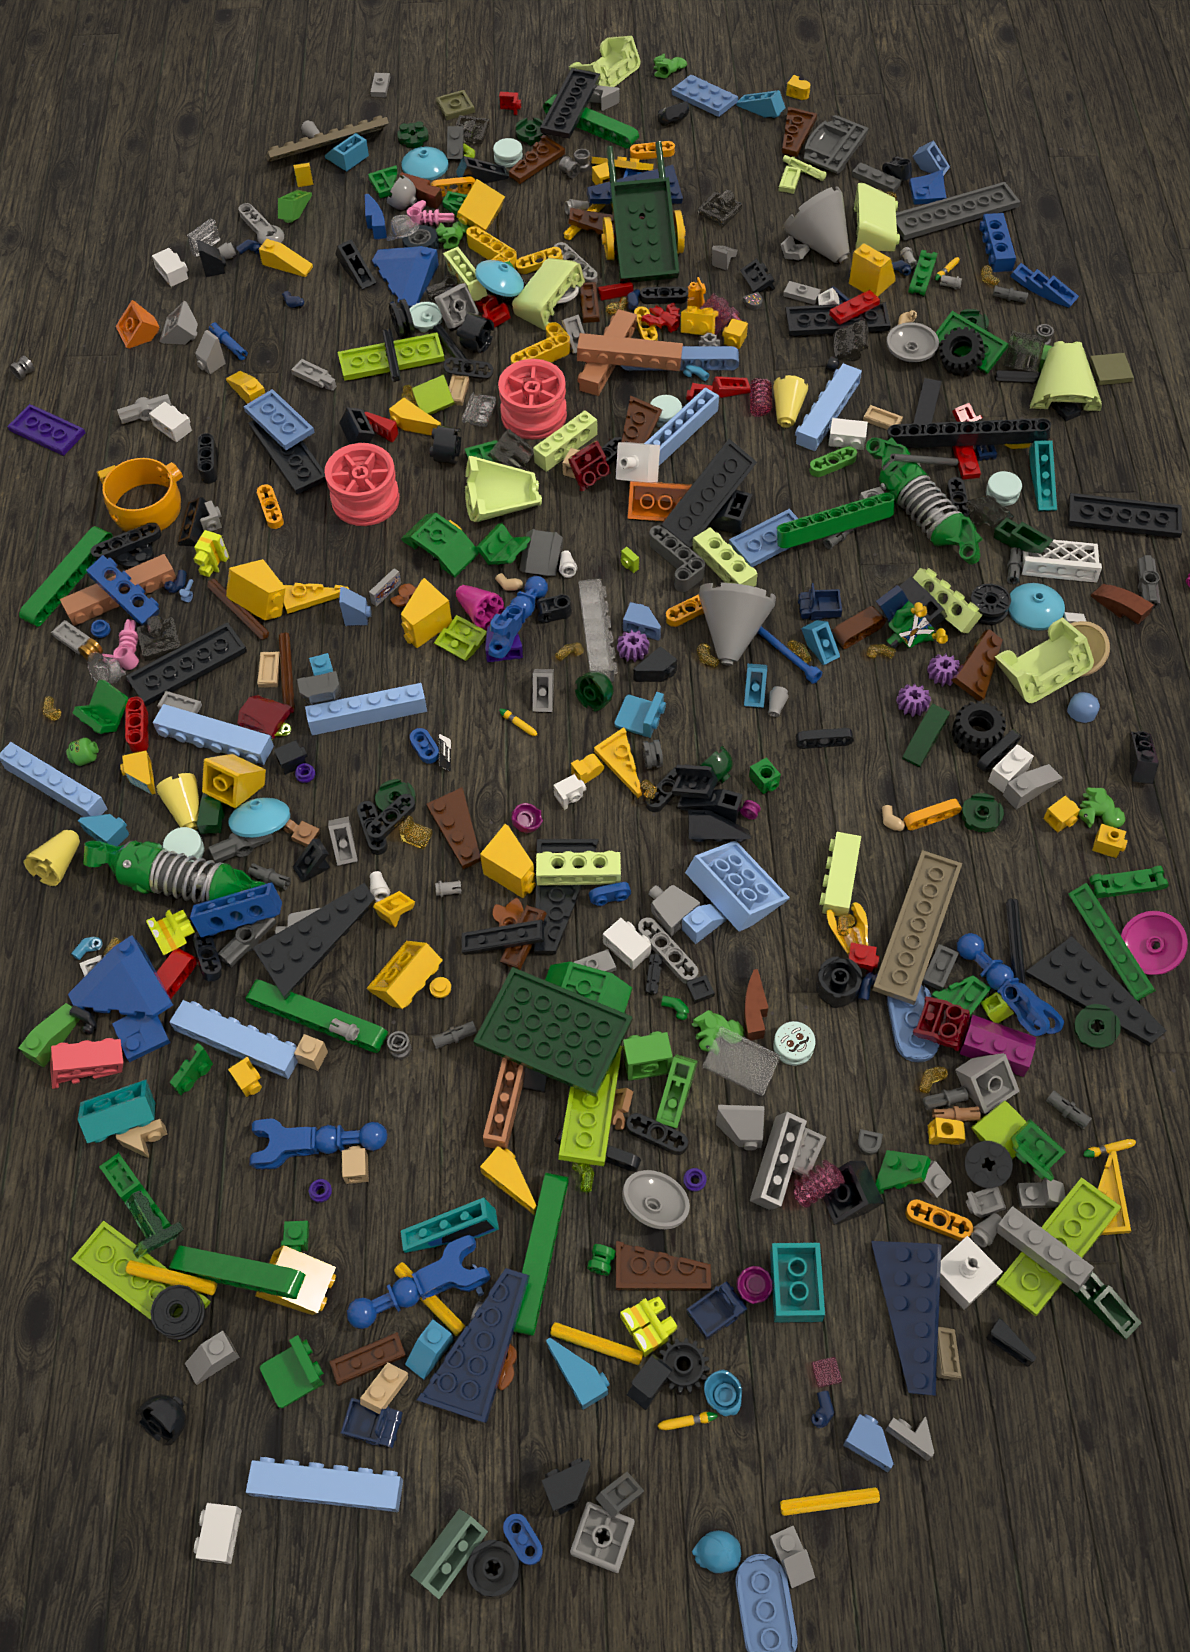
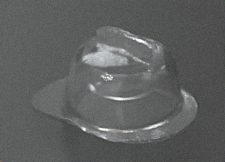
M408 215L393 217L390 223L392 232L387 236L386 241L390 242L413 234L418 230L419 224L413 222Z
M97 652L90 653L88 668L96 682L105 680L109 684H114L120 681L121 676L126 674L117 659L104 657Z

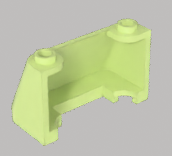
M632 36L609 37L600 45L602 55L600 59L591 64L583 65L580 62H575L569 66V70L575 68L600 73L599 86L615 87L639 68L640 57Z
M858 183L856 189L854 212H857V242L855 247L858 249L864 243L877 251H895L896 244H899L900 234H897L896 226L898 201H895V197L865 183Z
M553 258L545 260L522 292L514 298L512 302L514 314L546 331V326L549 324V316L554 315L553 308L569 287L573 289L576 286L581 287L585 282L581 265L569 260Z
M1063 617L1050 625L1048 629L1049 639L1023 655L1016 657L1014 652L1006 650L995 656L999 667L1022 698L1028 703L1037 702L1087 673L1093 667L1094 659L1087 638Z

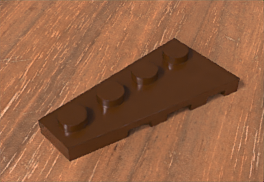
M788 107L782 147L783 154L797 157L817 120L816 113Z
M543 134L539 143L536 142L533 145V149L530 152H526L524 159H520L511 168L509 177L521 184L563 156L565 148Z
M570 208L568 224L587 231L592 229L601 235L603 234V217H610L614 233L613 215Z
M630 396L622 442L644 444L648 441L663 409Z
M990 629L982 633L974 645L973 651L967 655L966 661L959 667L958 673L951 679L952 682L977 701L985 698L996 663L995 656L999 654L1003 641L1002 638Z
M463 787L427 803V809L462 869L480 862L481 857Z

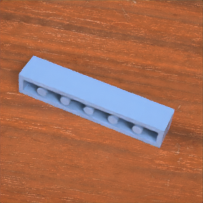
M842 364L839 370L836 369L832 381L829 380L825 391L820 393L818 402L812 405L809 415L806 414L803 424L797 427L795 432L797 445L816 451L831 428L832 418L839 416L860 384L862 370L846 364Z
M704 388L644 443L660 445L659 465L718 411L719 395Z
M421 683L305 706L312 735L427 712Z
M165 704L162 705L153 721L154 727L160 736L172 737L183 743H192L199 748L205 747L216 753L234 754L253 764L259 763L264 765L274 747L270 735Z
M10 742L0 752V762L6 770L83 817L98 816L107 810L101 796L14 743Z
M183 1000L170 1020V1024L175 1031L242 1060L248 1057L252 1064L289 1079L298 1063L294 1055L297 1048L294 1043L289 1041L284 1043L279 1041L273 1034L267 1033L265 1035L260 1033L254 1026L248 1025L246 1027L241 1025L235 1018L229 1017L227 1019L222 1017L216 1010L210 1009L208 1011L203 1009L197 1002L191 1001L189 1003Z
M260 1457V1461L252 1460L246 1488V1493L250 1496L399 1512L403 1479L397 1476L398 1472L384 1470L382 1475L373 1474V1470L368 1468H358V1472L348 1471L349 1467L334 1465L333 1469H326L324 1464L310 1462L309 1466H299V1461L285 1460L284 1464L274 1463L275 1459Z

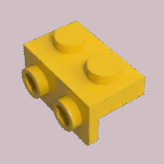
M688 306L681 312V333L715 334V317L718 316V311H713V308L697 309L696 306Z

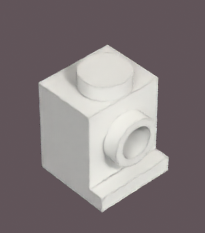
M575 774L554 784V796L564 810L568 808L569 803L577 802L583 797V792L586 791L584 782L578 780Z

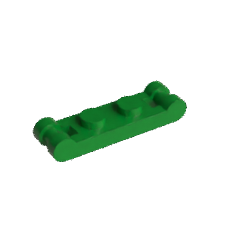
M921 250L908 293L913 294L915 292L925 296L938 253H927L926 250Z
M1162 866L1107 875L1095 874L1089 877L1091 885H1094L1095 889L1093 892L1096 898L1166 889L1169 886L1167 879L1163 877L1164 870ZM1155 877L1156 881L1151 882L1150 878Z

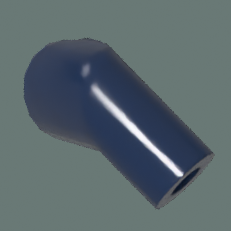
M248 239L237 246L236 249L240 254L247 250L258 254L261 245L257 241Z
M903 260L892 263L894 271L898 270L904 276H908L911 273V266Z
M638 289L627 295L629 310L634 311L639 304L640 290Z
M289 291L283 292L282 296L287 306L296 308L304 305L303 298L291 296Z
M178 570L176 580L174 582L167 581L164 585L165 589L169 593H176L184 588L187 572Z
M870 972L862 979L858 995L859 999L869 1000L871 984H875L878 974Z
M829 1391L817 1393L820 1407L811 1418L812 1424L817 1428L827 1426L834 1415Z

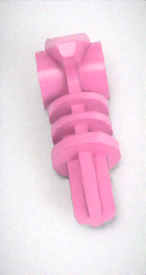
M424 200L415 203L407 210L410 228L423 225V223L424 225L430 223V226L435 223L436 226H439L440 223L455 222V215L453 213H440L439 209H436L434 213H432V210H429V213L426 210L421 212L426 205Z
M126 620L124 630L119 633V646L114 650L113 655H101L102 659L109 665L124 668L125 670H131L137 666L139 659L134 653L136 652L139 636L135 632L136 622L134 620Z

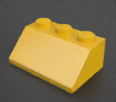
M406 941L367 989L390 1006L403 1009L412 1002V997L425 986V981L438 970L439 964L443 960L427 943Z

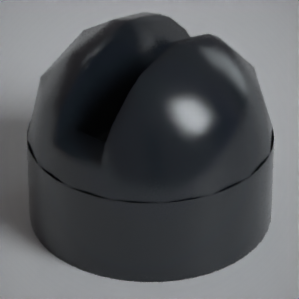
M830 356L825 369L835 371L839 368V360L836 357Z

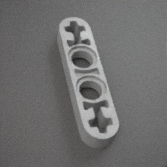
M563 242L554 245V247L561 249L563 260L575 259L573 261L579 263L584 268L582 270L584 283L596 282L597 284V272L573 249Z
M652 918L642 919L638 924V933L641 936L645 935L650 940L651 949L662 957V961L680 981L686 984V982L698 978L697 966ZM644 926H651V932L649 930L644 931ZM658 939H664L667 945L660 948L656 946L655 942ZM678 954L681 959L679 962L674 963L669 960V956ZM684 968H685L686 971H688V972L692 971V976H690V975H686V976H685V970H684Z

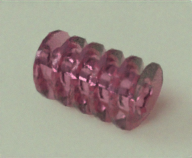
M762 378L751 380L750 413L755 417H761L772 409V383Z
M826 1159L822 1161L824 1168L818 1164L815 1166L816 1172L812 1169L808 1171L809 1177L805 1174L801 1176L802 1182L798 1179L794 1181L796 1188L793 1190L795 1198L805 1208L810 1207L811 1203H816L818 1198H823L825 1193L829 1194L832 1189L838 1188L840 1184L845 1182L840 1170Z

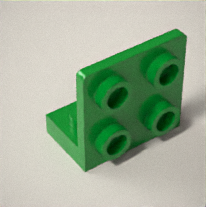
M499 523L477 545L476 549L488 565L510 564L516 559L515 556L519 552L527 548V544L531 539L529 536L512 537L503 523Z

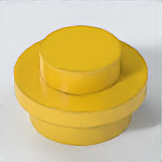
M444 977L435 978L430 983V992L436 998H445L451 992V983Z

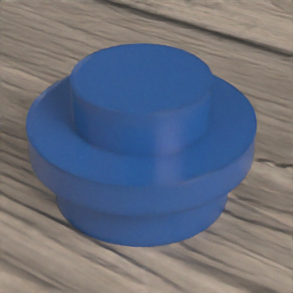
M96 620L91 626V632L97 638L107 636L111 630L110 625L104 620Z

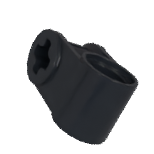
M895 156L892 158V161L886 162L882 166L884 173L894 176L901 181L912 178L910 159Z
M565 594L541 598L535 602V608L538 610L537 618L540 623L567 619L572 614L571 600Z

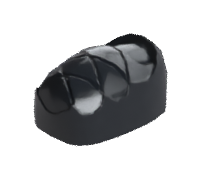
M688 101L658 110L657 118L660 125L665 127L667 124L678 123L683 120L690 111Z

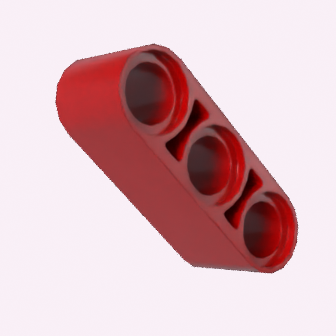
M132 697L128 699L126 704L125 738L133 753L147 751L148 711L140 697Z
M180 948L175 949L157 971L170 999H172L197 964L196 957Z

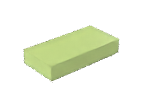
M786 166L779 185V191L794 194L801 175V168Z

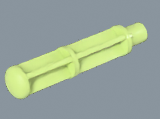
M787 155L783 157V162L788 163L790 167L801 168L802 172L820 181L826 178L825 171L814 168L812 165L795 159V157Z

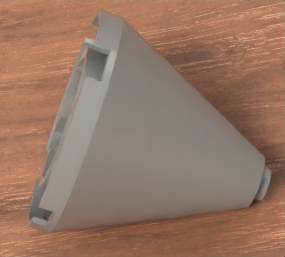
M836 186V191L832 187L828 188L799 207L800 211L795 217L791 214L785 221L783 228L788 235L793 236L796 240L803 244H808L811 249L831 261L841 264L848 259L850 252L843 193Z
M713 583L703 584L699 589V599L718 660L722 661L723 665L732 666L733 663L738 662L774 608L776 596L771 594L770 597H767L766 590L742 584L721 583L720 587L712 588Z

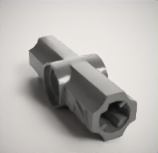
M1144 555L1137 560L1139 575L1138 591L1141 593L1142 598L1154 605L1153 610L1159 608L1161 604L1158 588L1160 576L1156 572L1155 559L1151 555Z
M232 833L229 839L209 846V849L217 864L236 855L238 857L247 856L253 851V848L274 839L272 834L261 837H242Z
M266 918L253 924L239 927L236 931V936L218 953V957L227 966L232 968L248 951L254 950L253 947L258 945L259 940L276 924V920L274 918Z

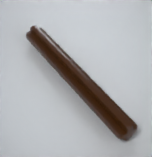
M211 579L207 582L208 588L261 640L269 637V631L248 610L226 597L227 590L216 579Z
M285 632L279 634L283 704L293 707L295 711L290 637Z

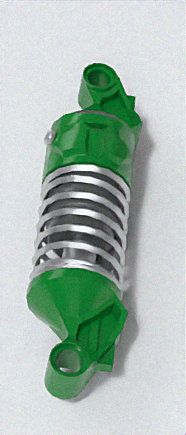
M892 437L888 441L880 438L869 439L866 443L867 451L874 459H882V469L879 476L881 488L894 495L896 503L901 508L906 509V514L911 515V519L916 521L917 526L922 527V532L927 533V538H930L933 545L937 547L946 545L960 546L959 554L967 564L977 563L980 559L978 543L983 539L976 532L975 525L971 519L959 512L957 507L952 505V502L946 498V495L941 493V489L936 487L935 483L930 480V477L921 468L920 463L890 460L891 454L911 455L905 446L897 444ZM949 508L947 513L944 514L943 510ZM932 522L933 524L926 530L925 526ZM969 551H973L971 556L966 557Z
M132 840L122 846H114L101 841H88L84 844L83 864L85 866L100 867L104 863H108L115 873L119 884L132 887L135 892L149 894L150 892L159 894L164 891L166 896L173 893L176 899L182 896L185 901L192 898L194 903L199 901L203 903L205 902V892L207 902L266 884L251 880L242 870L233 869L229 864L221 862L215 864L212 860L206 862L205 859H197L193 855L187 857L184 853L178 854L175 851H169L162 848V845L150 841L142 843ZM198 862L204 863V864L199 868V863H198ZM208 864L213 865V867L210 870ZM196 889H200V896L196 899L195 891Z

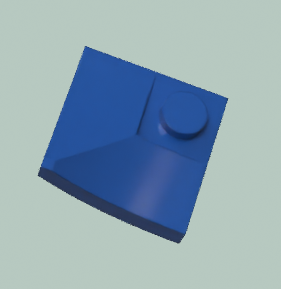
M943 170L909 179L914 205L929 204L947 198Z
M137 1012L136 1016L127 1015L112 1023L129 1062L170 1043L158 1015L156 1017H147L145 1015L146 1012Z

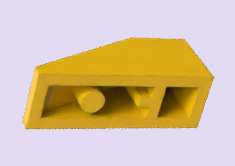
M266 239L259 248L262 265L306 277L313 268L312 263L280 242Z
M242 371L226 378L229 385L247 404L265 394L264 387L257 379Z
M402 398L389 409L390 420L396 421L397 426L406 431L432 436L433 428L441 425L439 421L406 398Z
M497 1146L480 1166L482 1174L535 1215L537 1207L515 1160V1155L507 1148L503 1150Z

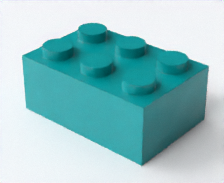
M143 1080L80 1102L78 1121L87 1143L93 1141L95 1143L101 1142L107 1136L115 1133L120 1135L126 1133L132 1127H143L150 1124L152 1120H155V1101L147 1080Z
M772 1243L770 1260L771 1277L773 1280L774 1322H822L825 1317L820 1243Z

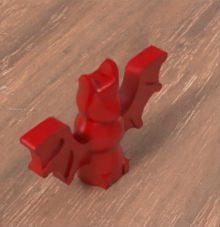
M675 303L667 305L666 311H664L661 307L655 305L654 308H649L651 314H646L641 318V322H646L648 326L656 325L662 328L663 325H666L668 331L673 332L680 325V308H677Z

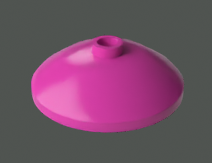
M1148 911L1133 917L1121 933L1124 942L1147 975H1161L1170 972L1182 962L1187 952L1188 939L1183 926L1173 916L1164 912ZM1155 943H1160L1158 949H1153Z

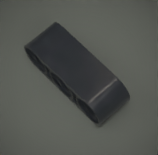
M209 433L201 434L198 437V470L202 481L206 484L215 482L218 477L217 447L213 436Z

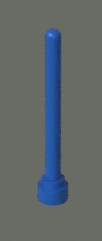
M762 626L757 633L803 670L807 680L814 684L821 678L823 672L819 668L806 664Z

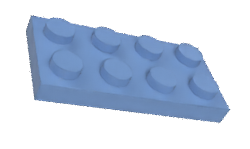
M689 75L672 89L673 96L688 101V103L718 117L738 102V96L694 75Z
M273 389L244 406L245 412L285 450L315 433L314 428Z
M788 509L729 539V544L738 555L744 558L750 567H754L789 549L780 548L777 545V526L798 518Z

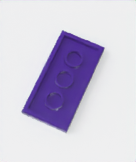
M31 404L7 426L9 431L63 456L85 434L83 428Z

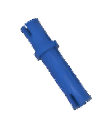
M217 323L211 324L214 329L209 326V331L218 337L220 343L228 347L240 360L246 358L242 353L247 356L248 352L232 339L226 330H223Z

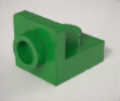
M284 1222V1238L281 1241V1247L287 1246L299 1252L308 1251L309 1222Z

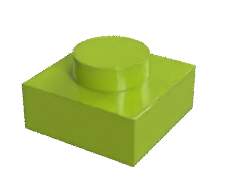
M628 547L621 550L622 565L635 573L639 570V557Z

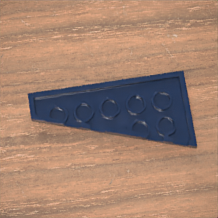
M674 166L664 167L665 177H669L672 204H682L683 197ZM658 169L617 179V182L659 178ZM610 182L587 187L586 193L589 204H610Z
M871 1241L908 1392L936 1396L942 1245Z
M505 1268L482 1306L474 1314V1318L465 1327L444 1358L445 1361L438 1371L434 1373L424 1392L418 1397V1401L484 1423L487 1422L530 1275Z

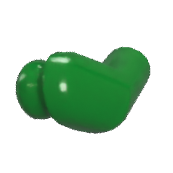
M663 996L661 1006L674 1008L677 1011V1019H687L689 1008L681 999Z

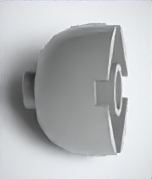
M402 175L403 179L400 177L390 191L392 193L391 198H387V204L397 210L407 209L409 206H413L417 200L415 197V185L404 175Z

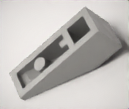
M1048 764L1024 772L1008 782L1003 796L1017 810L1060 782L1062 777Z

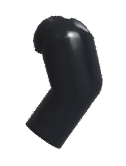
M75 1005L70 1009L69 1015L82 1020L85 1024L82 1027V1031L87 1035L93 1034V1031L97 1029V1023L91 1013Z

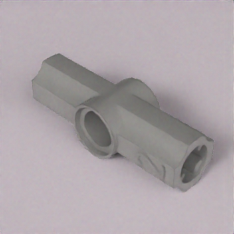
M168 394L150 400L146 397H141L136 400L135 404L117 409L122 424L137 419L149 421L151 420L149 413L163 402L168 403L170 406L172 404Z

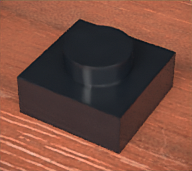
M707 975L686 982V987L694 1004L712 998L715 995Z

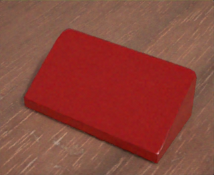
M624 282L597 287L600 299L607 300L627 296L633 291V284Z

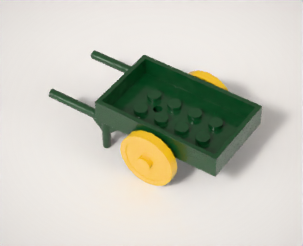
M661 141L655 142L659 178L617 182L613 146L606 147L614 233L611 218L603 217V234H601L602 244H604L606 260H614L615 242L620 283L678 278L680 273L678 253L684 252L685 226L681 210L673 211L670 182L669 177H665Z

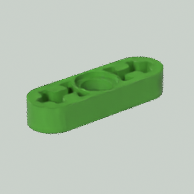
M847 446L814 459L810 463L809 472L814 477H821L851 465L856 461L857 450ZM829 460H836L838 463L831 464Z

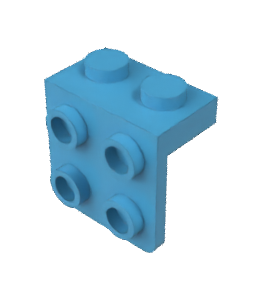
M656 692L653 701L627 695L615 720V727L619 729L624 727L626 731L651 738L654 729H657L659 725L660 714H663L666 708L664 694Z

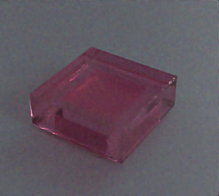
M835 1357L811 1363L818 1388L842 1383Z

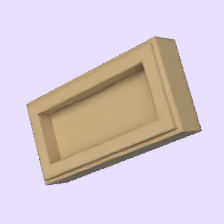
M452 374L449 389L455 405L463 406L470 381L469 376Z
M870 405L863 417V421L886 430L891 425L901 424L903 419L900 415Z
M260 652L258 687H278L280 652Z

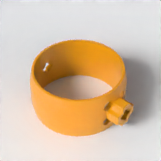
M135 458L114 467L108 473L103 483V497L111 518L118 527L126 532L151 522L157 523L160 530L170 526L178 517L181 509V496L176 483L183 477L181 471L172 462L165 466L163 463L150 458ZM144 484H159L169 488L162 499L149 507L124 509L116 506L120 497L134 487Z

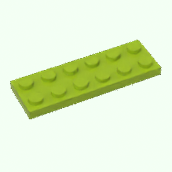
M438 333L393 341L399 370L445 361ZM384 343L338 352L344 381L390 372Z
M620 1046L596 1097L570 1087L558 1160L604 1166L622 1046Z
M1081 1177L1041 1228L1083 1258L1121 1210V1206ZM1021 1252L999 1279L996 1286L1036 1317L1063 1282Z
M105 1221L99 1225L72 1258L74 1262L150 1320L154 1299L161 1291L169 1286H173L128 1274L125 1269L130 1260L164 1269L167 1268ZM196 1292L203 1300L206 1309L211 1301L201 1293ZM183 1307L177 1308L174 1311V1318L182 1315Z

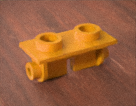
M697 277V283L691 282L688 286L689 299L687 307L696 306L697 309L705 307L704 294H706V288L704 283H701L699 277Z

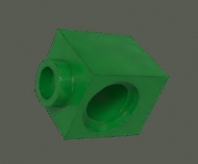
M767 757L750 766L749 778L762 794L773 791L779 786L781 774Z

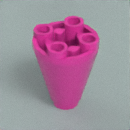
M467 585L460 586L456 591L459 603L472 622L484 630H487V627L490 626V622L495 614H502L505 610L502 598L496 593Z

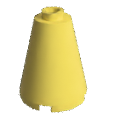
M790 375L785 376V379L781 380L780 377L777 378L773 385L777 422L784 428H789L795 424L808 392V384L804 383V379Z
M182 773L178 774L179 778L172 779L171 776L161 781L157 785V793L178 825L197 830L200 806L195 775Z
M63 830L27 855L24 860L26 869L33 877L36 874L41 877L40 882L49 886L58 885L80 844L78 834L72 830Z

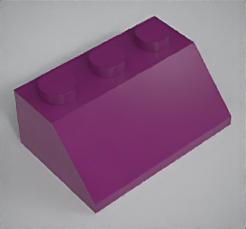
M972 1015L959 1054L969 1058L1004 1053L1007 1056L1012 1072L1024 1077L1030 1068L1036 1046V1037Z

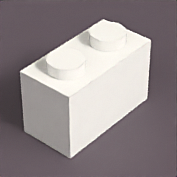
M170 248L152 255L155 268L171 287L188 279L186 264L181 262L178 254L173 253Z
M163 402L149 413L153 426L175 442H178L192 431L189 417L186 414H181L173 405L170 406L166 402Z
M832 418L828 446L841 448L850 446L855 449L864 450L868 422Z
M1017 744L992 769L988 782L1004 793L1008 782L1029 769L1034 756Z
M620 918L603 933V943L632 970L651 954L650 940L645 935L641 936L629 921L625 922Z
M207 1503L206 1510H202L200 1516L201 1534L200 1537L196 1538L194 1544L196 1559L224 1564L232 1563L242 1512L237 1506Z

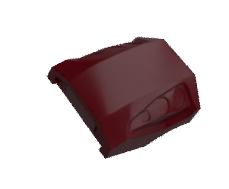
M598 440L587 445L568 459L580 491L586 490L588 486L593 485L600 478L610 474L606 456Z
M260 695L251 696L239 710L237 724L240 727L270 735L271 739H274L276 737L275 734L290 713H293L294 709L287 704L263 698Z
M926 996L924 1007L917 1027L913 1030V1035L958 1051L962 1047L968 1030L970 1011L949 1001Z

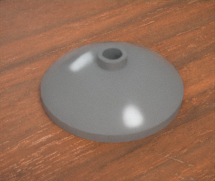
M909 322L899 324L891 329L887 336L889 351L897 358L907 362L927 360L937 352L939 346V339L936 333L928 326L920 323Z
M652 1170L638 1171L629 1176L623 1186L622 1196L625 1206L638 1221L649 1227L657 1229L675 1228L685 1221L689 1213L690 1203L685 1190L678 1182L666 1174Z

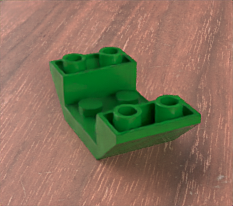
M437 513L426 514L401 538L404 543L414 550L420 546L439 559L441 568L454 578L479 554L474 544L461 529Z
M574 962L550 965L545 981L625 1013L632 992V987L614 974Z

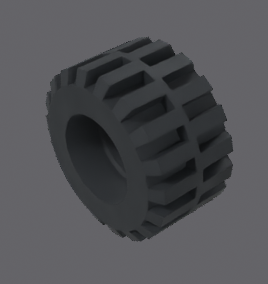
M957 327L956 331L950 330L949 335L946 333L944 336L945 340L940 342L939 354L947 372H952L955 376L957 374L964 376L965 373L970 375L971 371L976 372L978 370L977 366L981 367L983 364L982 360L985 359V348L980 334L975 332L973 328L969 330L968 327H964V329ZM968 346L972 348L966 356L956 357L953 355L954 351L959 347Z
M977 701L976 704L970 702L968 706H962L961 710L959 709L952 727L954 743H958L957 747L959 749L963 748L965 753L971 752L975 756L979 753L980 756H983L1003 737L1006 729L1005 717H1002L1003 713L997 711L996 706H990V703L987 702L985 704H982L981 701ZM972 725L981 726V727H983L986 731H985V732L977 731V730L973 729L971 726H972Z

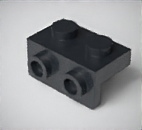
M676 765L675 769L679 776L672 788L673 795L710 799L718 782L713 769L708 766Z

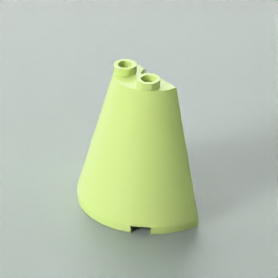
M1058 341L1048 350L1030 408L1048 409L1051 402L1083 403V410L1101 411V399L1081 342L1064 343L1063 341Z
M469 456L465 476L468 477L467 486H465V499L471 521L480 522L541 505L542 497L538 492L539 483L535 478V473Z

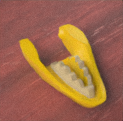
M857 902L851 904V910L856 920V925L852 928L838 930L834 912L831 909L826 911L828 924L847 954H849L851 942L868 945L867 916L863 907Z

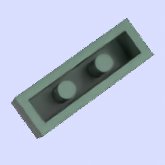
M458 1509L411 1573V1576L436 1598L440 1599L467 1562L472 1551L480 1544L488 1531L469 1514Z

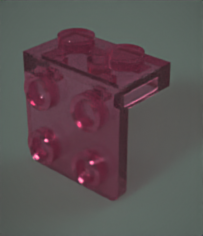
M713 293L700 309L713 308V311H718V316L715 317V335H717L732 318L742 320L738 317L739 312L733 306L731 308L728 307L729 303L723 297L719 298Z

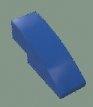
M365 194L367 228L373 229L374 239H385L387 234L383 213L376 201L369 194Z

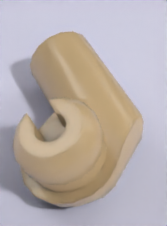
M911 310L901 314L898 325L913 322L917 317V313Z
M502 573L498 574L495 578L505 591H516L523 586V582L520 579H507Z
M883 806L882 816L884 825L892 830L902 831L905 827L904 821L893 815L892 806Z

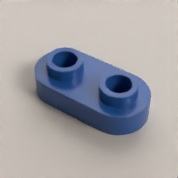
M423 728L413 730L410 734V741L420 759L425 763L437 761L439 749L429 732Z
M619 882L591 890L589 898L592 904L603 906L608 902L626 900L631 894V890L627 882Z
M512 1514L507 1517L503 1530L509 1543L523 1564L535 1565L543 1555V1548L539 1539L523 1515ZM514 1524L521 1525L519 1533L512 1532ZM528 1547L535 1549V1553L531 1557L525 1554Z

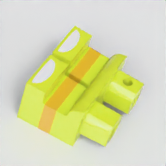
M204 530L194 547L197 553L194 561L200 565L199 573L210 577L213 571L219 573L218 564L220 561L226 562L229 555L222 536Z
M169 909L166 912V917L159 921H156L154 917L146 920L163 955L186 944L187 942L184 937L195 933L184 910L172 915Z
M660 1297L649 1301L645 1298L632 1308L628 1307L620 1312L621 1320L630 1335L633 1336V1340L639 1350L643 1352L644 1357L668 1342V1337L677 1330V1325L671 1316L662 1322L657 1318L656 1315L666 1308Z

